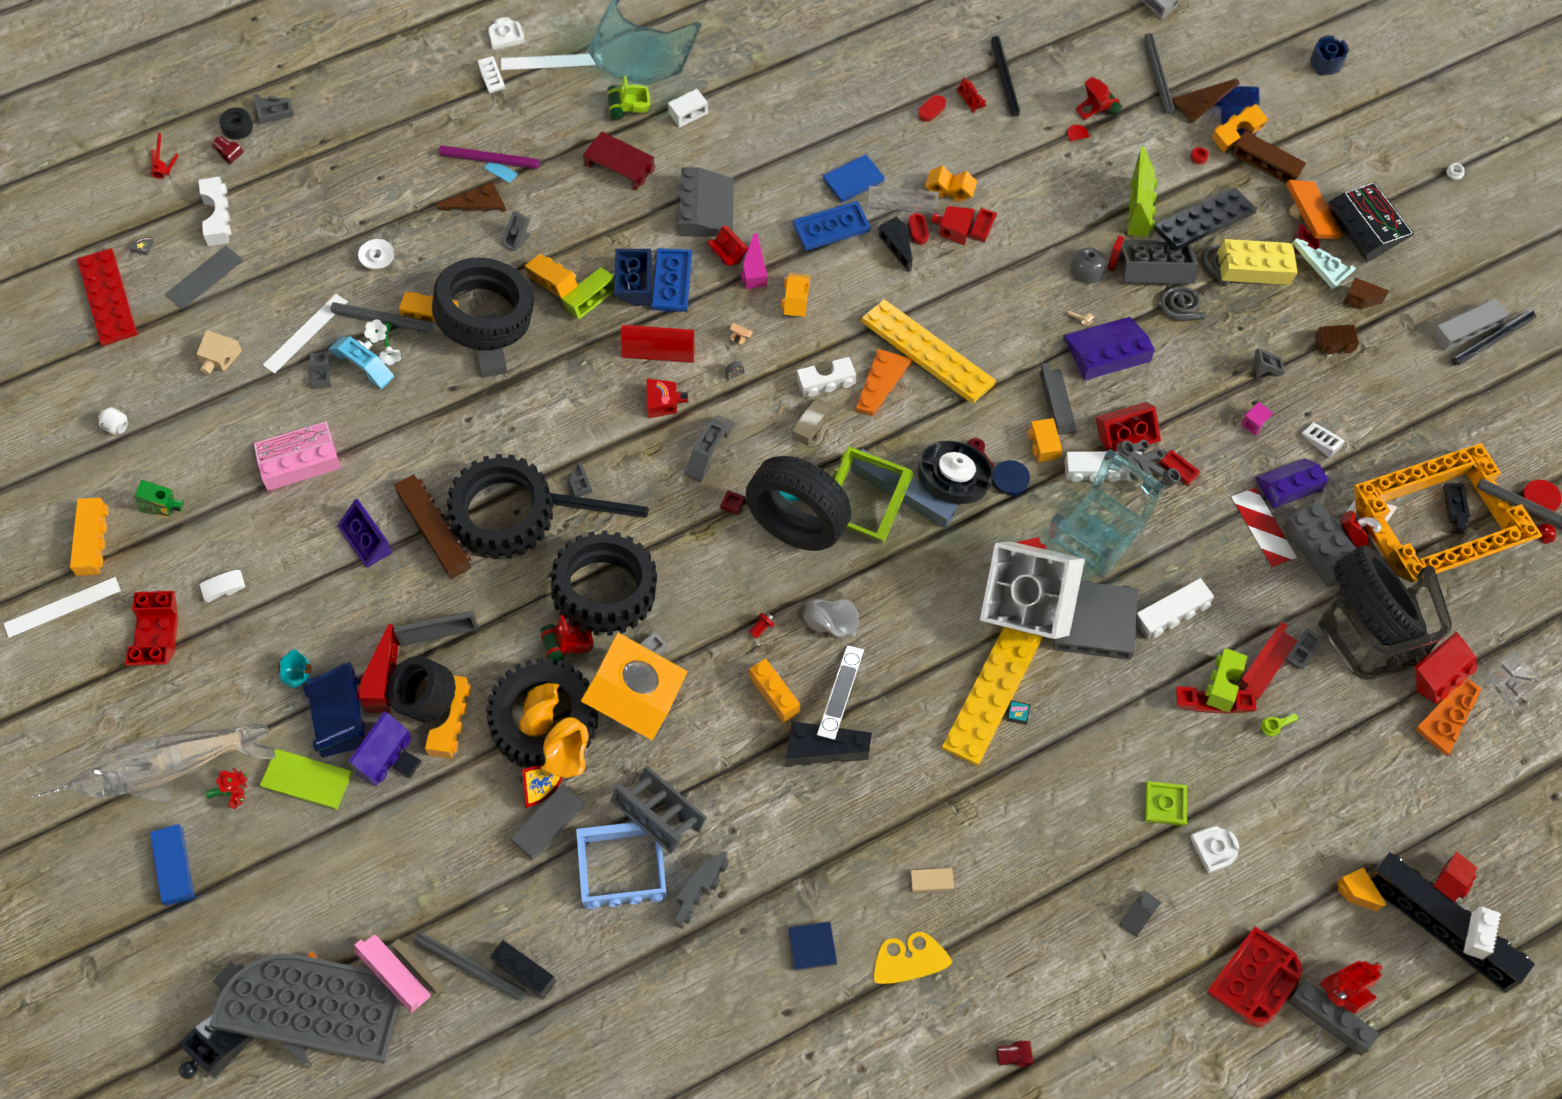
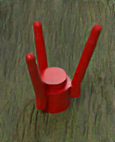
M160 132L157 138L156 156L155 150H151L150 174L155 178L163 179L165 175H170V170L179 155L175 154L168 167L165 162L159 160L162 135Z

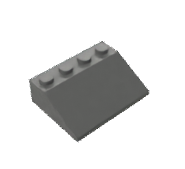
M681 167L680 236L716 237L721 227L726 225L733 231L734 178L699 167Z
M1124 239L1120 251L1121 273L1124 282L1129 284H1135L1136 282L1146 284L1162 283L1165 285L1179 283L1181 285L1195 284L1198 263L1191 245L1175 251L1165 240Z

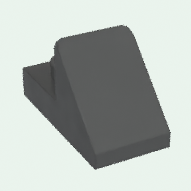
M513 211L501 243L511 250L517 251L531 235L526 231L530 219L517 211Z
M1260 348L1255 350L1253 367L1256 378L1267 372L1279 377L1285 374L1281 357Z
M1143 890L1119 924L1137 937L1161 902Z

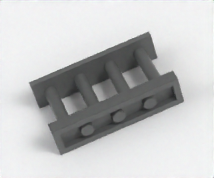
M645 766L639 778L640 782L629 790L620 784L616 787L610 801L671 854L677 849L682 838L681 834L691 826L697 832L701 831L707 817L656 772ZM647 787L655 795L643 803L635 795ZM662 800L670 808L658 816L650 808ZM677 813L685 821L673 829L665 821Z

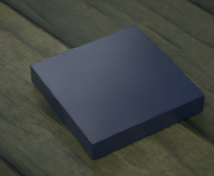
M831 922L789 927L795 971L837 965Z

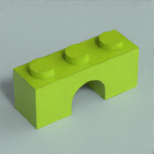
M1224 648L1221 655H1217L1214 662L1217 668L1216 670L1213 669L1210 680L1213 682L1212 685H1208L1205 696H1208L1207 705L1228 713L1230 712L1239 686L1231 684L1227 679L1239 681L1248 656Z

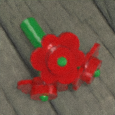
M234 767L232 768L234 772L229 773L225 770L220 772L219 777L216 779V784L219 787L207 790L206 797L227 796L230 798L228 807L236 809L245 799V790L239 785L241 783L242 786L247 788L246 781H248L246 773L242 770L237 771Z

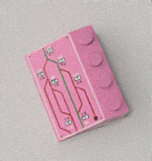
M327 421L254 443L260 474L268 491L341 469Z

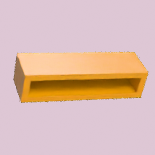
M101 497L77 499L70 568L76 576L100 575V568L103 567L102 550L105 549L104 533L107 532L105 520L109 514V509Z

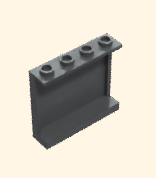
M1080 581L1070 635L1054 639L1053 650L1131 660L1135 650L1138 589L1131 586H1113L1110 583L1097 584L1092 581Z

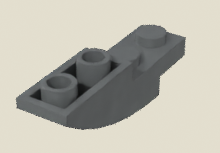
M723 851L706 861L685 883L677 896V903L682 905L675 918L676 926L683 929L685 924L689 925L694 916L692 912L694 906H698L703 898L702 892L710 895L712 890L715 891L720 882L718 877L721 871L725 872L729 865L727 852Z

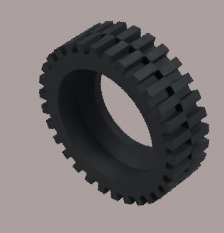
M536 658L537 664L532 665L530 659L525 661L526 667L524 668L519 663L515 665L516 672L513 673L510 669L505 672L506 680L502 676L497 680L499 687L494 685L492 688L493 695L488 697L489 705L486 706L488 716L486 717L494 743L503 756L506 754L507 760L510 762L515 760L516 765L521 768L523 764L526 767L545 764L543 746L546 737L536 738L522 733L512 720V706L515 699L532 687L546 683L559 684V688L570 698L572 704L570 717L578 719L587 728L589 735L587 748L591 745L590 738L594 739L596 735L595 728H598L597 718H599L598 710L581 701L582 696L589 687V681L586 677L583 678L579 670L575 672L574 666L568 664L567 668H565L564 661L558 660L557 665H555L552 658H547V664H543L542 658Z

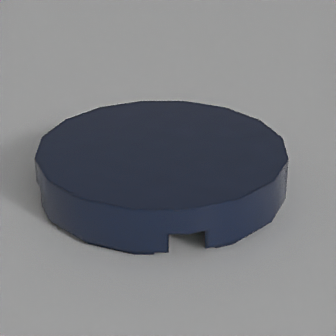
M1002 461L993 471L992 482L994 487L1003 494L1006 493L1010 496L1021 494L1026 490L1030 482L1028 469L1018 461Z

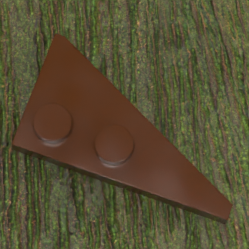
M1235 78L1174 97L1172 101L1194 123L1240 83Z
M493 182L436 203L438 210L451 211V208H462V211H489V209H500L501 212L506 211V206Z

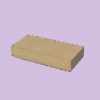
M952 868L911 870L910 872L912 892L954 890Z

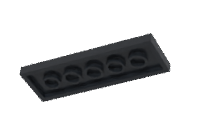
M1234 187L1156 223L1153 229L1177 251L1256 214L1257 208Z

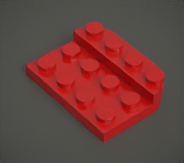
M1254 926L1208 989L1207 994L1244 1018L1246 1024L1261 1028L1275 1018L1299 984L1302 966L1298 955L1294 951Z

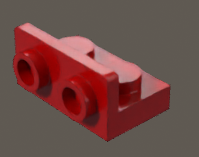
M727 225L721 227L715 240H708L707 242L711 250L728 266L739 265L748 250V247Z

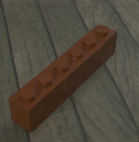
M415 474L394 484L398 496L449 578L453 579L471 569L469 563L471 557L466 550L462 551V543L458 536L454 537L452 535L453 529L449 522H444L442 519L444 515L439 507L435 508L433 505L435 501L430 493L426 494L424 490L426 486L422 479L418 480Z

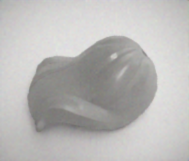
M813 599L804 610L805 622L810 629L817 632H828L834 637H844L847 635L856 637L859 617L858 611L852 602L845 599L838 601Z

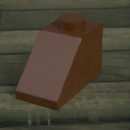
M1355 277L1343 303L1361 310L1382 304L1389 290Z

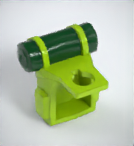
M623 76L621 86L611 85L607 88L609 114L612 120L622 119L624 112H648L650 95L647 86L628 85L627 76Z

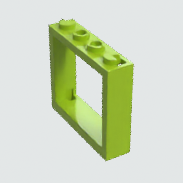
M848 447L847 451L841 456L840 461L842 463L840 468H836L833 478L841 487L854 458L901 476L877 533L852 523H848L845 528L878 542L885 543L913 477V472L908 468Z

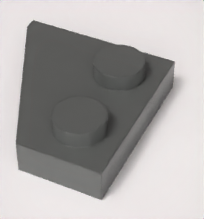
M258 94L253 95L261 124L294 116L289 98H276L274 96L261 98Z

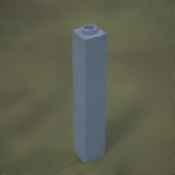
M855 458L853 459L851 466L853 473L893 496L901 476ZM911 479L902 501L944 528L948 526L956 515V504L937 499L921 483L914 479Z

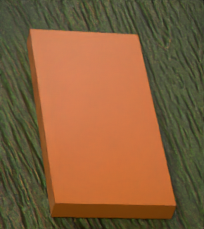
M1289 180L1286 183L1314 238L1340 239L1343 236L1314 181Z

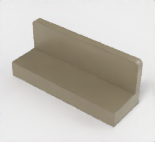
M397 939L392 944L395 948L392 953L431 994L430 998L423 1003L425 1006L444 987L415 955Z

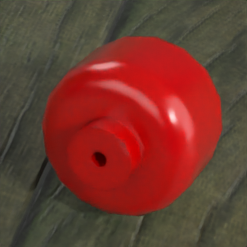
M1543 524L1537 527L1542 534L1538 539L1542 540L1544 544L1555 541L1556 530L1552 525Z

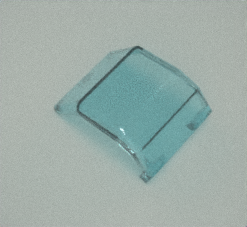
M611 0L587 49L597 67L614 77L623 79V76H627V80L646 85L680 74L702 24L694 22L669 32L635 25L625 19L617 8L620 0Z

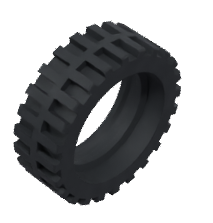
M496 454V458L489 459L488 456H484V461L477 463L475 460L471 462L472 467L468 470L464 467L460 471L462 476L454 478V488L449 487L448 494L450 499H447L448 514L461 543L464 546L467 544L471 552L475 553L478 550L480 556L486 558L487 554H490L493 559H499L500 555H505L506 559L512 558V554L517 552L519 555L525 554L524 549L528 547L532 550L536 547L535 541L537 539L540 541L544 539V530L549 531L551 527L549 519H553V502L543 473H538L537 466L533 463L528 466L526 459L521 457L520 460H516L515 455L511 454L508 455V458H502V454ZM497 483H514L526 488L532 496L533 507L529 515L518 525L507 530L489 531L477 527L471 521L468 511L469 505L473 498L484 488Z
M593 531L588 532V536L584 538L582 535H579L574 543L568 541L565 544V550L560 549L557 559L555 558L553 561L551 599H554L555 610L560 609V615H564L565 619H569V625L573 628L576 625L579 626L581 632L586 633L587 630L594 631L593 635L599 636L600 632H607V636H612L614 631L619 630L620 634L626 632V628L629 626L632 629L637 627L638 620L644 621L647 618V611L651 612L653 608L657 584L655 561H651L649 551H643L644 546L640 542L635 544L632 537L627 536V538H623L621 533L618 532L610 535L607 534L608 531H602V534L595 535ZM600 562L612 563L623 567L634 576L637 581V589L634 594L623 601L613 604H599L579 596L571 587V577L577 570L586 565Z

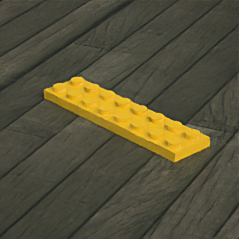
M885 299L862 317L861 322L970 403L974 404L995 385L996 380Z
M1003 627L942 746V750L977 767L979 766L1044 636Z

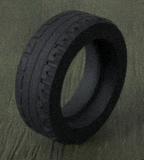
M467 258L451 264L438 276L434 285L432 314L439 329L454 342L477 350H495L517 342L526 333L531 322L534 295L528 281L512 266L490 258ZM487 289L505 297L511 303L514 310L500 318L481 319L460 310L454 304L452 298L464 290Z
M776 456L765 460L746 487V502L757 522L774 537L799 549L820 551L832 547L838 541L851 519L850 501L839 483L823 469L797 457ZM779 491L786 492L802 500L817 516L807 514L794 507Z
M1359 546L1336 561L1333 570L1344 596L1364 625L1381 644L1391 651H1400L1425 635L1427 630L1426 623L1412 596L1390 566L1372 548Z

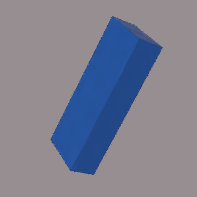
M177 824L150 832L161 902L165 906L195 898L184 830L181 825Z

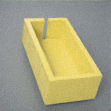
M1225 239L1218 250L1222 281L1290 285L1298 273L1293 243Z

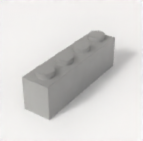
M1497 299L1490 302L1485 301L1475 309L1472 307L1462 315L1457 314L1449 321L1438 323L1432 336L1445 352L1503 325L1509 314Z

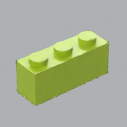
M600 267L578 284L569 294L561 298L565 310L578 320L614 293V275Z

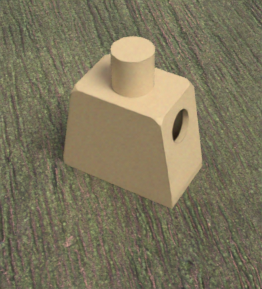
M206 330L197 351V357L201 364H203L200 371L206 375H210L213 369L225 371L242 351L238 341Z

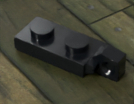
M1445 483L1443 490L1448 519L1450 523H1454L1455 533L1463 534L1470 517L1465 485Z

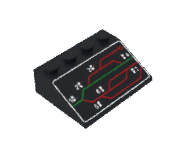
M1376 182L1344 192L1328 202L1329 210L1334 219L1367 263L1414 235V232Z

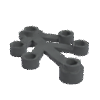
M1141 440L1135 444H1132L1130 441H1122L1117 445L1119 456L1126 459L1131 469L1129 473L1130 478L1133 481H1137L1142 477L1143 472L1146 478L1144 484L1148 490H1153L1158 485L1150 470L1162 476L1167 485H1174L1180 481L1181 476L1176 469L1171 468L1166 471L1151 462L1152 460L1159 462L1164 458L1165 455L1161 449H1156L1154 452L1144 455L1135 452L1144 453L1149 449V443L1146 440ZM1135 461L1138 462V464H1139L1141 470L1138 469V467H1137Z

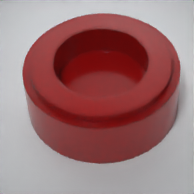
M1196 147L1192 150L1190 158L1195 164H1204L1208 159L1209 153L1202 147Z

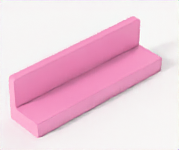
M373 935L365 943L360 940L354 945L355 953L410 1013H413L430 998L431 994L376 935Z

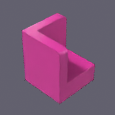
M1258 402L1245 415L1241 425L1256 436L1273 412Z

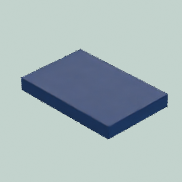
M867 154L823 175V180L839 201L843 203L884 182L885 177Z

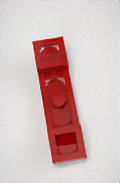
M1176 686L1177 707L1205 713H1228L1207 705L1208 696H1205L1206 691H1196V687ZM1238 690L1235 702L1229 713L1256 711L1255 691Z

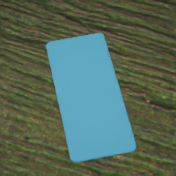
M489 162L484 167L509 183L518 175V173L498 163Z

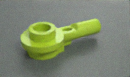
M1293 713L1281 719L1277 717L1265 718L1260 728L1265 735L1274 737L1279 734L1283 726L1297 721L1298 716L1296 713Z

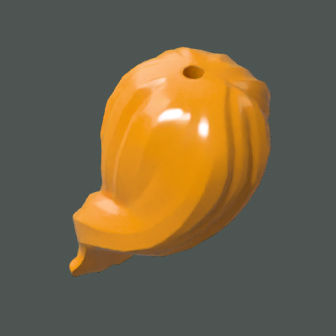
M546 683L536 686L533 690L529 691L524 701V714L519 722L521 732L529 736L538 737L550 731L553 724V707L559 701L557 693L559 684Z
M569 717L564 718L552 728L544 740L545 764L541 767L542 770L564 778L578 776L585 771L584 751L589 735L583 723L576 718Z

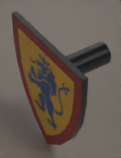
M535 765L521 769L522 776L520 777V782L523 783L525 808L535 806L546 800L558 788L564 777L550 774V772H546V770H542L541 767L544 765Z

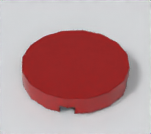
M1533 480L1523 490L1522 497L1554 512L1560 507L1562 502L1559 489L1553 483L1546 480Z

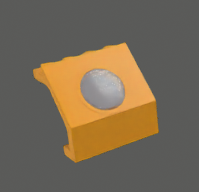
M617 633L616 637L611 641L610 648L587 691L582 696L581 701L648 739L653 740L665 720L688 671L626 636Z

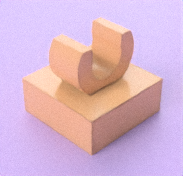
M732 323L730 330L735 332L731 334L730 340L734 341L736 336L739 335V344H744L745 336L750 338L753 331Z

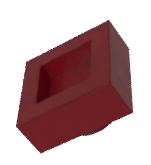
M727 490L720 509L738 515L745 501V496Z

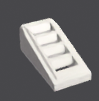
M491 56L478 60V67L489 93L505 89L494 57Z
M1314 422L1301 434L1328 458H1331L1345 442L1337 435ZM1312 430H1315L1316 432L1313 435H1311L1310 432Z

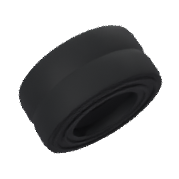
M239 107L230 108L220 116L219 123L226 137L239 140L247 137L252 132L253 123L245 109ZM237 121H240V122H241L239 125H236V126H233V125H232L234 122H237Z

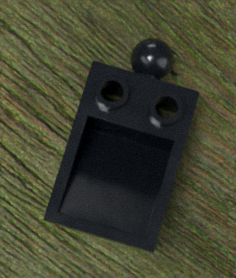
M211 1015L194 1027L178 1044L192 1058L191 1061H186L180 1065L179 1075L183 1079H191L196 1075L197 1067L200 1065L215 1079L255 1037L212 1029L209 1027Z

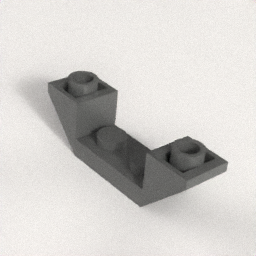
M719 415L708 422L692 449L685 470L686 476L702 482L710 468L712 455L722 438L729 436L735 422Z

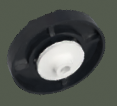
M939 441L929 445L923 451L917 467L921 483L934 497L957 505L969 504L982 499L988 493L994 476L993 468L984 454L976 448L958 441Z

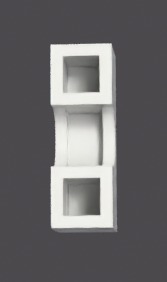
M850 357L832 361V373L827 376L820 375L816 371L815 366L797 370V382L803 398L813 397L820 393L832 392L835 389L848 388L854 385L856 373Z

